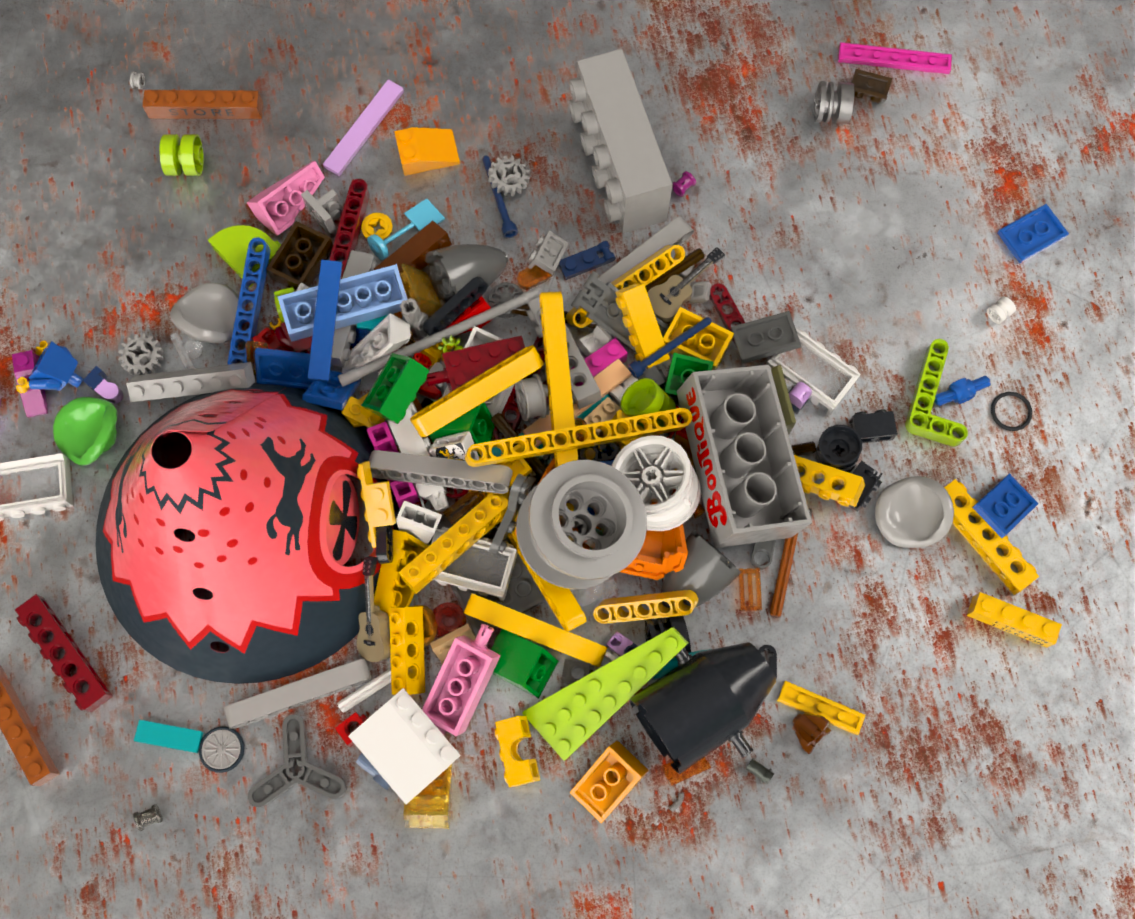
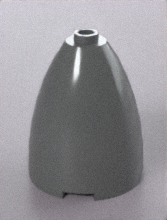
M462 244L443 247L427 253L425 261L429 263L430 272L427 276L438 301L442 299L446 303L477 276L481 277L489 287L505 269L508 257L501 249L486 245Z
M693 530L686 539L688 555L684 568L678 572L673 570L665 575L661 593L692 590L698 596V603L696 605L698 607L728 587L741 574V571L718 549L706 541L703 536ZM682 599L685 605L691 606L688 600ZM662 601V604L666 608H670V605L667 602Z

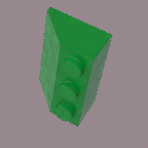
M392 353L361 406L390 422L399 424L405 417L410 403L415 400L420 386L425 383L430 370L411 357Z

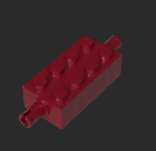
M522 335L442 353L441 362L443 370L427 374L426 381H428V387L446 382L449 392L454 391L524 349L525 345ZM544 347L537 348L536 350L541 359L544 360ZM533 373L526 376L525 378H531Z

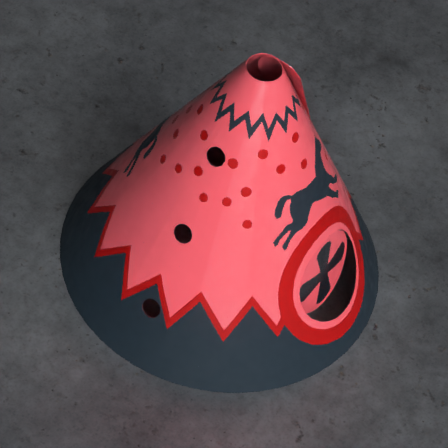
M253 383L249 388L221 390L200 394L188 399L166 412L137 437L119 461L106 486L97 519L95 547L98 572L107 601L127 633L144 650L177 671L200 679L233 684L277 680L297 674L319 664L339 651L359 633V614L366 611L365 580L363 575L364 561L352 567L343 566L351 557L356 545L359 531V503L354 484L345 474L358 478V465L369 461L374 448L366 430L368 428L366 426L354 428L342 415V410L302 400L305 389ZM203 415H214L215 417H205ZM172 432L182 433L191 442L192 451L189 459L180 467L173 469L159 466L152 456V446L156 438L164 433L163 437ZM372 477L373 483L387 481L386 479ZM392 492V502L396 520L400 509ZM396 522V523L393 525V530H398V531H399V528H398V525H397V522ZM178 528L190 530L194 533L195 539L190 542L182 541L175 536L174 530ZM374 548L369 556L377 557L376 548ZM378 560L375 574L373 575L374 596L381 568ZM205 588L213 593V597L209 600L197 598L193 594V590ZM215 641L223 642L229 646V650L227 652H217L210 647V644Z

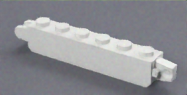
M412 402L406 410L405 417L399 424L390 421L388 423L401 453L433 457L429 452L432 446L429 438L420 437L410 421L414 413H417L416 407ZM414 483L419 496L424 500L430 501L437 512L449 508L446 487Z

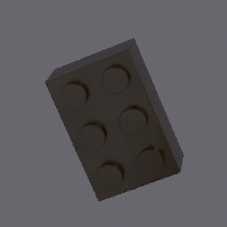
M296 221L266 268L270 278L289 288L293 287L295 291L300 283L310 287L320 271L321 260H327L332 252V240L329 236Z

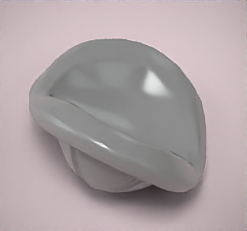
M204 283L190 290L175 303L171 309L170 318L174 325L192 340L224 343L232 339L239 296L227 285Z
M922 476L904 478L889 485L880 493L875 507V520L882 535L893 545L904 548H922L939 542L949 532L954 518L953 503L946 489L937 481Z

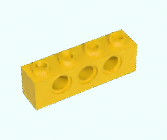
M794 455L798 472L805 473L800 477L804 493L809 494L812 492L818 494L822 499H833L843 506L848 507L851 505L856 507L865 487L863 477ZM817 479H824L820 484L815 483ZM837 485H843V486H844V487H843L842 489H840V490H835V489H834Z
M423 606L389 608L392 695H396L403 688L409 695L425 693Z

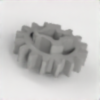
M505 155L503 160L497 158L496 163H491L488 172V182H492V188H498L497 193L504 191V196H507L508 192L514 196L516 191L521 194L522 189L526 190L530 180V170L526 169V163L520 164V158L515 161L514 156L507 159Z
M145 333L142 334L141 338L135 334V339L133 340L128 337V343L121 344L124 350L118 351L122 355L118 358L122 363L121 366L130 375L133 373L136 376L141 375V373L146 375L148 371L155 373L154 367H161L158 361L164 360L162 355H160L164 353V350L160 347L161 344L158 340L155 341L153 336L148 338Z

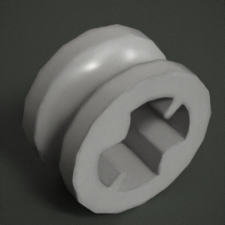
M133 71L131 73V88L136 89L138 87L140 90L144 89L145 75L143 72L137 74V72Z

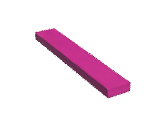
M841 42L839 45L838 62L942 74H950L952 54Z

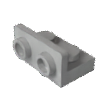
M548 231L545 236L541 235L535 244L538 247L537 250L534 249L528 258L530 260L528 268L532 269L534 265H537L552 275L569 243L551 231Z

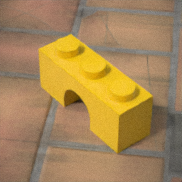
M516 716L495 722V736L500 743L499 755L502 762H504V778L508 786L517 787L541 781L536 759L523 760L518 754L519 743L531 737L527 716Z

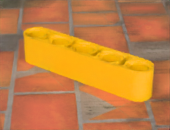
M692 590L608 598L600 602L593 614L595 620L602 624L684 616L692 613L698 603V596ZM682 599L688 600L691 606L685 605ZM662 601L667 602L670 605V608H666L662 604ZM642 604H646L650 610L644 609ZM622 606L627 607L629 612L624 611ZM602 608L607 609L609 614L604 613Z

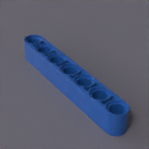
M259 237L253 238L248 245L228 365L236 364L238 361L247 363L252 360L254 348L252 338L256 336L267 275L266 268L270 258L269 245ZM258 245H264L261 252H255ZM255 264H260V269L257 272H252V267ZM256 283V289L250 292L249 286ZM248 303H253V308L250 311H246L245 306ZM245 322H249V329L242 331V325ZM246 341V348L239 350V344Z

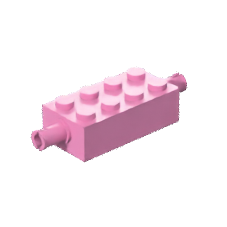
M481 624L475 640L465 635L454 639L422 708V711L444 736L446 731L454 736H458L466 731L501 656L486 646L492 632H494V629L492 627L488 628L489 626L486 624Z

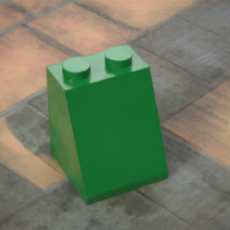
M485 402L433 432L429 437L434 442L438 438L470 431L474 444L484 443L491 440L495 425L491 421L492 415Z
M504 629L496 636L491 648L492 651L501 655L492 674L539 699L559 661L543 647Z

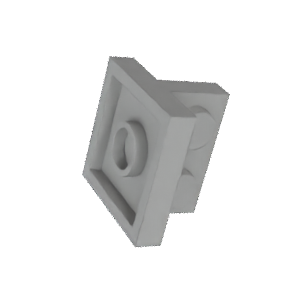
M331 189L320 199L316 200L306 190L301 196L308 213L331 238H334L337 230L333 220H337L343 212L337 193Z

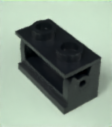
M881 409L870 414L857 412L849 421V423H853L851 428L860 435L862 443L893 440L898 434L893 411L887 412L885 409Z
M862 460L852 473L863 477L865 483L856 507L849 505V507L857 512L861 507H867L872 499L869 495L872 490L877 491L882 483L879 479L883 474L880 473L879 476H876L878 472Z

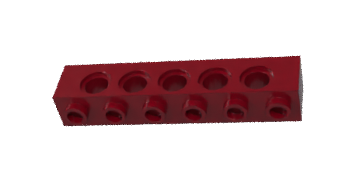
M35 594L15 609L18 617H16L18 622L30 631L28 633L29 638L35 644H39L41 655L46 660H50L53 665L51 667L52 671L58 677H62L64 688L68 693H73L76 698L74 702L80 710L93 712L113 697L44 597ZM42 617L41 624L36 626V620ZM51 633H53V640L48 643L47 638ZM65 649V656L59 659L60 651ZM74 666H76L77 672L75 673V675L71 676L70 671ZM88 682L89 688L83 693L82 686Z

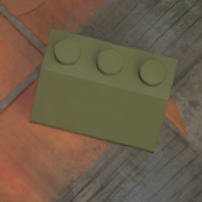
M777 365L771 368L789 435L796 423L782 367Z

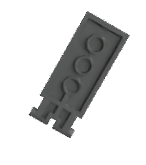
M592 271L583 285L588 290L587 293L580 290L571 306L575 309L582 308L587 312V318L636 352L635 347L631 345L629 340V330L623 323L622 310L616 303L617 296L615 292L619 289L610 282L603 283L598 279L599 274ZM656 317L662 337H664L669 326Z

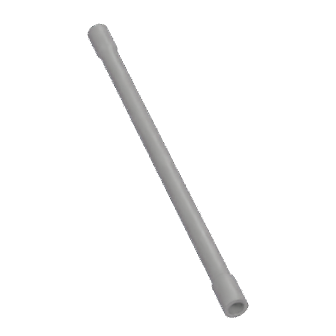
M539 286L516 298L392 353L409 357L442 342V337L449 339L450 334L452 336L458 335L474 326H478L522 305L528 304L527 302L540 297L542 290ZM392 353L338 375L342 387L384 368Z

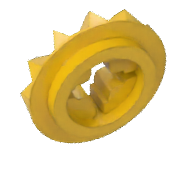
M372 213L363 220L361 226L362 233L366 239L370 235L376 234L383 240L392 233V222L383 213ZM380 222L381 229H378V231L375 233L373 227H377V225H379Z

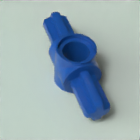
M987 376L972 381L966 378L959 379L950 384L947 391L937 394L934 403L937 406H941L952 401L958 404L967 402L975 397L977 391L991 385L990 379Z

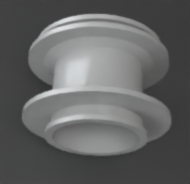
M593 460L567 462L550 471L525 497L520 506L516 522L518 545L527 564L547 582L567 589H585L596 586L625 569L640 552L647 531L645 506L633 483L614 467ZM566 503H571L574 507V511H570L567 508ZM587 507L593 508L595 516L589 514ZM596 527L602 530L603 536L596 533ZM583 543H586L590 547V550L584 549L582 546Z

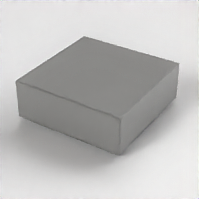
M709 281L691 282L690 286L693 291L689 302H709L711 283Z

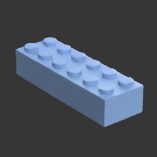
M397 264L341 279L335 329L402 311L400 305L403 300L406 301L408 299ZM318 286L278 296L291 342L313 335Z

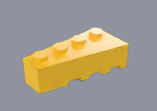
M393 530L392 563L381 564L374 596V605L379 606L381 611L388 614V617L389 608L409 607L414 596V592L402 580L399 571L429 547V545L409 533Z

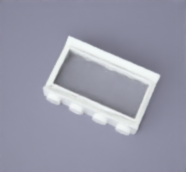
M796 328L801 348L773 355L766 365H770V368L781 365L785 380L788 379L795 385L797 382H803L812 390L811 403L818 405L820 402L829 409L826 415L830 416L861 374L854 366L843 362L840 356L826 350L822 343L815 342L805 331Z
M62 453L0 463V521L4 520V517L21 518L29 513L38 515L44 514L47 510L63 511L66 510V507L73 506L70 459Z
M442 527L441 529H436L432 543L449 528ZM489 538L479 539L433 580L438 581L443 586H447V584L458 586L462 591L470 589L479 592L482 596L493 595L499 597L500 601L504 602L518 555L517 549L513 545L507 544L503 553L499 552L498 555L489 552L493 540Z

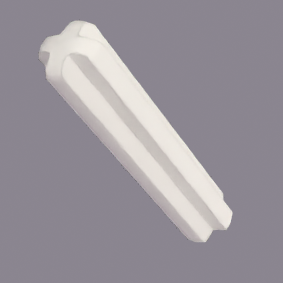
M388 669L337 703L339 709L344 713L391 683V669Z

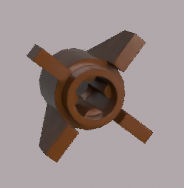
M800 713L792 721L794 724L792 729L795 731L802 749L808 754L812 753L816 744L823 736L830 734L832 731L827 727L830 722L823 716Z

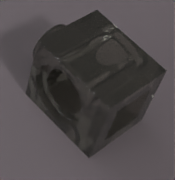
M565 659L561 683L571 685L579 679H575L571 674L576 668L584 672L583 677L594 670L590 669V663Z

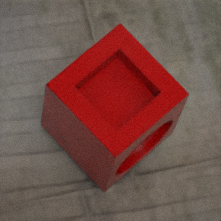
M355 712L335 727L338 734L349 747L354 745L348 737L351 734L350 726L355 722H358L360 725L368 719L364 714L360 716Z

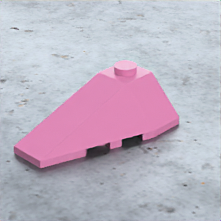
M312 161L250 199L247 204L255 217L274 235L278 236L292 226L297 214L305 207L301 194L308 190L313 195L325 177L316 161Z

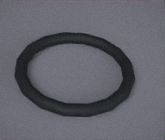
M1008 391L994 398L991 404V415L999 427L1008 431H1018L1029 425L1032 419V407L1023 395ZM1005 396H1015L1021 399L1028 409L1026 421L1017 427H1009L1002 424L995 413V406L998 400Z

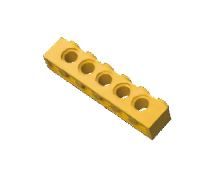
M954 479L944 487L953 503L954 526L1013 595L1021 592L1039 577L1035 567L1027 563L1022 557V552L1008 541V536L1006 535L1001 538L972 508L978 501L967 493L964 484ZM955 499L961 501L962 507H958L955 504ZM968 516H973L976 519V523L970 522ZM983 531L989 534L990 540L983 537ZM996 548L1002 549L1004 555L1000 556ZM1011 564L1017 567V573L1011 570Z
M499 493L489 494L399 571L402 580L417 594L503 519L508 507V500Z

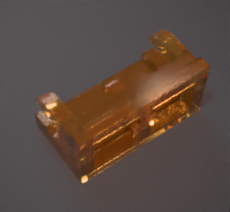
M705 757L681 774H678L670 766L673 761L661 766L670 787L711 768L710 763Z

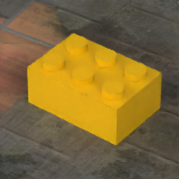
M680 307L663 337L665 345L704 318ZM711 322L710 325L669 353H679L712 361V370H717L732 342L734 333Z

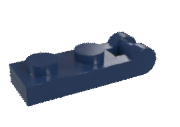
M603 241L597 246L561 259L558 265L565 280L613 262L616 257L610 251L608 241ZM603 252L604 256L599 258L598 254Z

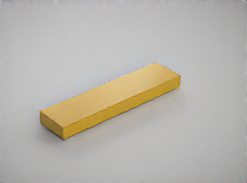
M786 680L777 698L778 702L803 713L823 716L830 722L829 724L854 735L859 734L865 718L863 713Z

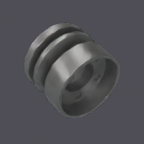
M820 81L813 104L815 122H821L824 115V122L828 123L832 114H834L835 123L849 124L854 105V84L840 82L837 90L834 91L833 82L828 83L826 90V82Z

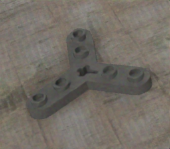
M520 473L515 478L510 490L506 513L491 543L489 552L498 555L499 552L503 553L508 544L506 538L508 533L512 534L516 527L514 520L520 506L528 493L538 484V478L531 475L527 478Z
M292 714L287 716L282 725L284 765L249 790V803L255 807H264L296 783L329 798H341L347 789L345 781L307 762L305 721L298 715ZM295 758H297V765L302 767V771H299L297 776L290 771L295 766Z

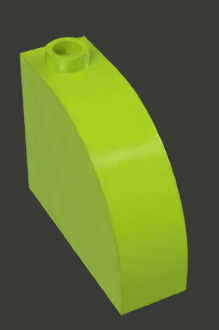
M245 225L225 228L208 239L212 248L241 279L243 278L248 245L253 238H262L269 245V263L281 246L277 240L274 242L263 231ZM258 245L255 252H261L264 245ZM255 264L252 267V272H257L260 269V264Z

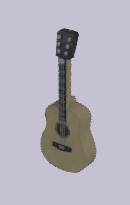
M716 247L684 279L678 275H673L665 283L651 288L647 293L655 316L664 323L673 321L679 308L691 299L693 290L689 284L711 264H716L725 258V254Z
M368 556L364 558L363 564L366 611L359 614L360 629L357 636V649L363 659L370 662H379L391 657L389 617L386 612L380 610L379 606L374 605L373 575L375 574L377 557Z

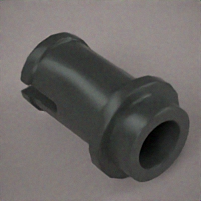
M752 758L745 769L762 780V784L763 782L768 784L774 775L771 768L767 769L754 760V758Z

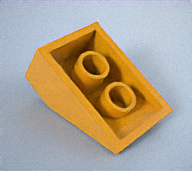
M412 127L394 131L404 176L460 164L452 129Z
M617 740L604 751L570 791V794L602 823L649 770Z

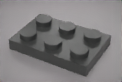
M790 311L731 327L742 364L801 348V342Z

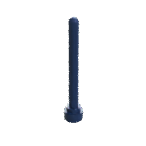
M485 155L482 161L489 178L488 172L491 167V161L489 156ZM497 187L492 188L503 221L501 228L503 236L505 238H512L518 234L517 226L510 220L502 193H497Z
M704 318L644 360L630 363L628 369L633 377L637 379L642 376L643 372L646 371V367L710 325L712 322L711 318Z

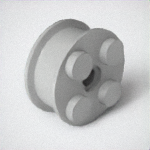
M536 373L531 378L521 379L515 383L518 409L525 422L531 417L540 416V418H545L546 415H549V406L546 403L548 388L546 384H542L540 375Z

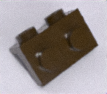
M855 69L851 82L854 84V97L863 99V96L869 97L871 102L881 104L882 101L885 102L887 100L893 78Z

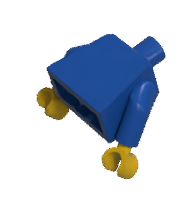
M41 341L39 343L40 347H35L36 354L40 357L28 377L30 381H27L25 377H20L17 380L19 385H16L19 393H25L29 388L31 390L61 391L67 383L78 388L84 378L74 373L78 362L66 347L58 346L52 341L49 344L46 341Z

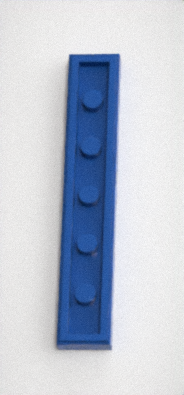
M321 260L308 380L329 382L342 272V262Z

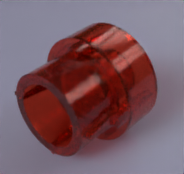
M446 602L433 609L437 625V638H441L466 625V615L458 603ZM451 617L454 623L451 626H445L442 623V619Z

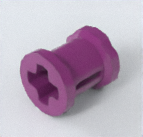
M684 171L682 177L672 183V190L678 196L683 197L686 190L696 185V179L691 173Z

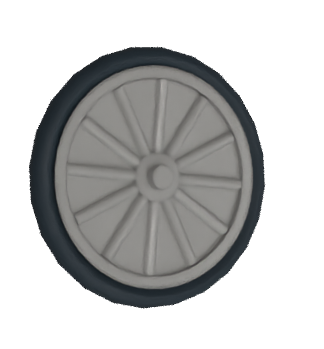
M225 726L211 729L200 742V760L210 771L216 773L228 772L234 769L242 760L245 749L244 741L235 729H229V727Z

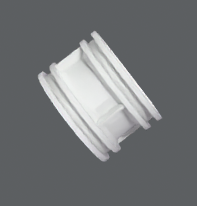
M653 435L641 437L626 445L617 454L612 463V467L623 473L638 490L646 510L647 530H671L686 522L695 512L701 496L700 482L687 453L674 440Z

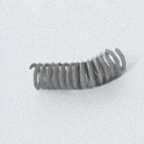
M683 792L678 793V798L674 802L676 805L669 807L672 812L682 804V800H684Z

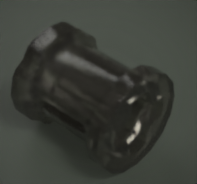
M157 804L140 813L138 811L133 813L134 821L139 831H143L145 827L163 821Z

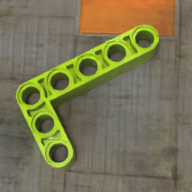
M935 339L926 350L905 427L911 434L956 447L967 438V428L960 423L931 414L949 350L948 343L945 340ZM933 348L939 349L941 353L935 352ZM928 366H933L936 371L930 370ZM923 383L928 384L931 389H926ZM918 401L923 402L926 407H921ZM913 419L918 420L921 426L915 425ZM932 426H937L940 432H936ZM952 432L958 433L960 439L955 438Z

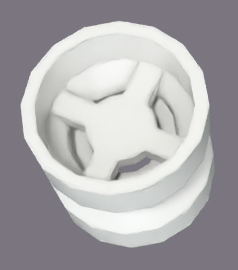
M1004 296L997 301L996 305H991L987 309V314L993 322L1001 324L1006 319V316H1011L1016 311V307L1008 297Z

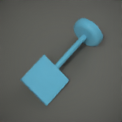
M425 199L404 213L411 221L410 224L384 241L376 234L370 235L367 241L375 256L380 260H385L389 255L386 246L388 243L414 226L420 231L431 221L439 224L445 220V217L428 199Z

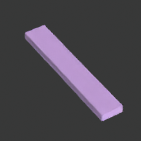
M388 79L325 160L323 167L340 176L404 93V88Z

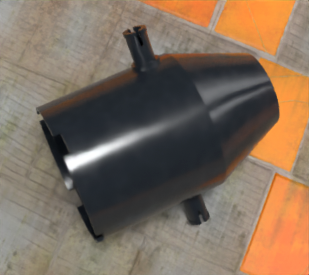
M750 642L697 652L693 656L689 655L686 649L683 648L675 656L678 661L676 668L629 699L631 707H637L639 712L635 715L663 757L669 756L673 761L670 766L678 774H681L727 741L733 743L741 758H744L748 755L747 753L750 754L753 751V748H751L742 735L744 733L742 730L750 725L776 683V677L765 658Z

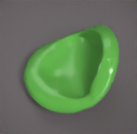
M93 397L76 398L64 405L57 413L53 424L54 441L60 451L78 465H90L95 462L102 453L108 451L116 442L117 410L115 406L105 399Z

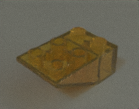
M403 263L401 264L402 272L400 276L407 299L416 300L421 312L427 314L429 319L442 307L427 272Z
M452 764L410 802L404 803L403 817L405 828L449 829Z

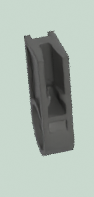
M776 540L754 543L751 564L755 568L763 570L771 564ZM755 553H766L769 562L766 565L757 564L754 560Z

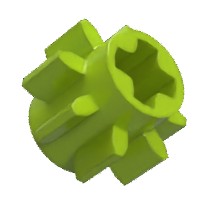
M450 334L449 339L442 337L443 345H438V349L443 350L442 353L452 351L451 349L447 351V345H454V351L463 349V346H458L461 341L460 338L455 340L452 334Z

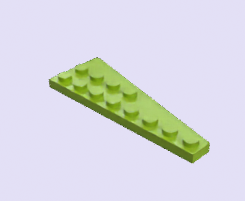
M672 627L524 710L522 714L527 716L528 721L565 761L671 661L688 642Z

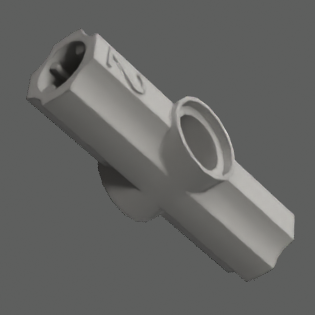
M411 298L406 301L403 300L400 305L403 314L402 320L410 324V330L414 337L418 339L426 337L427 333L423 330V325L428 319V315L421 312L416 300Z

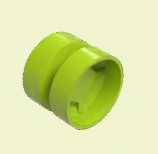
M177 134L162 135L160 140V162L163 173L166 176H180L182 171L186 176H200L202 174L204 153L198 134H184L181 139Z
M649 378L640 379L631 384L621 399V409L628 417L676 409L675 402L654 380ZM657 418V424L660 427H664L663 420ZM637 422L644 429V425L641 422Z

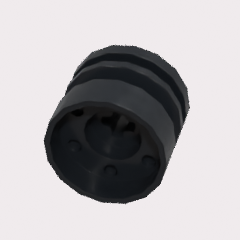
M837 424L828 427L819 438L815 451L816 462L845 472H851L855 468L862 452L860 435L847 425Z
M684 616L666 617V623H663L661 618H655V625H653L652 619L644 620L646 642L674 627L688 642L684 648L688 654L691 653L690 639Z

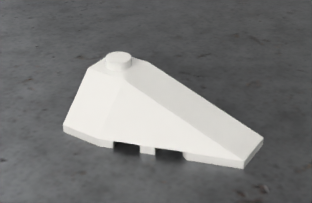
M390 313L351 350L349 360L342 367V373L375 361L398 350L403 344L408 343L411 337L410 324Z

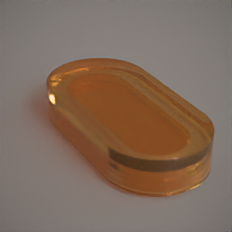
M534 265L532 269L526 268L518 273L517 283L520 288L530 290L550 280L554 273L551 275L537 265Z

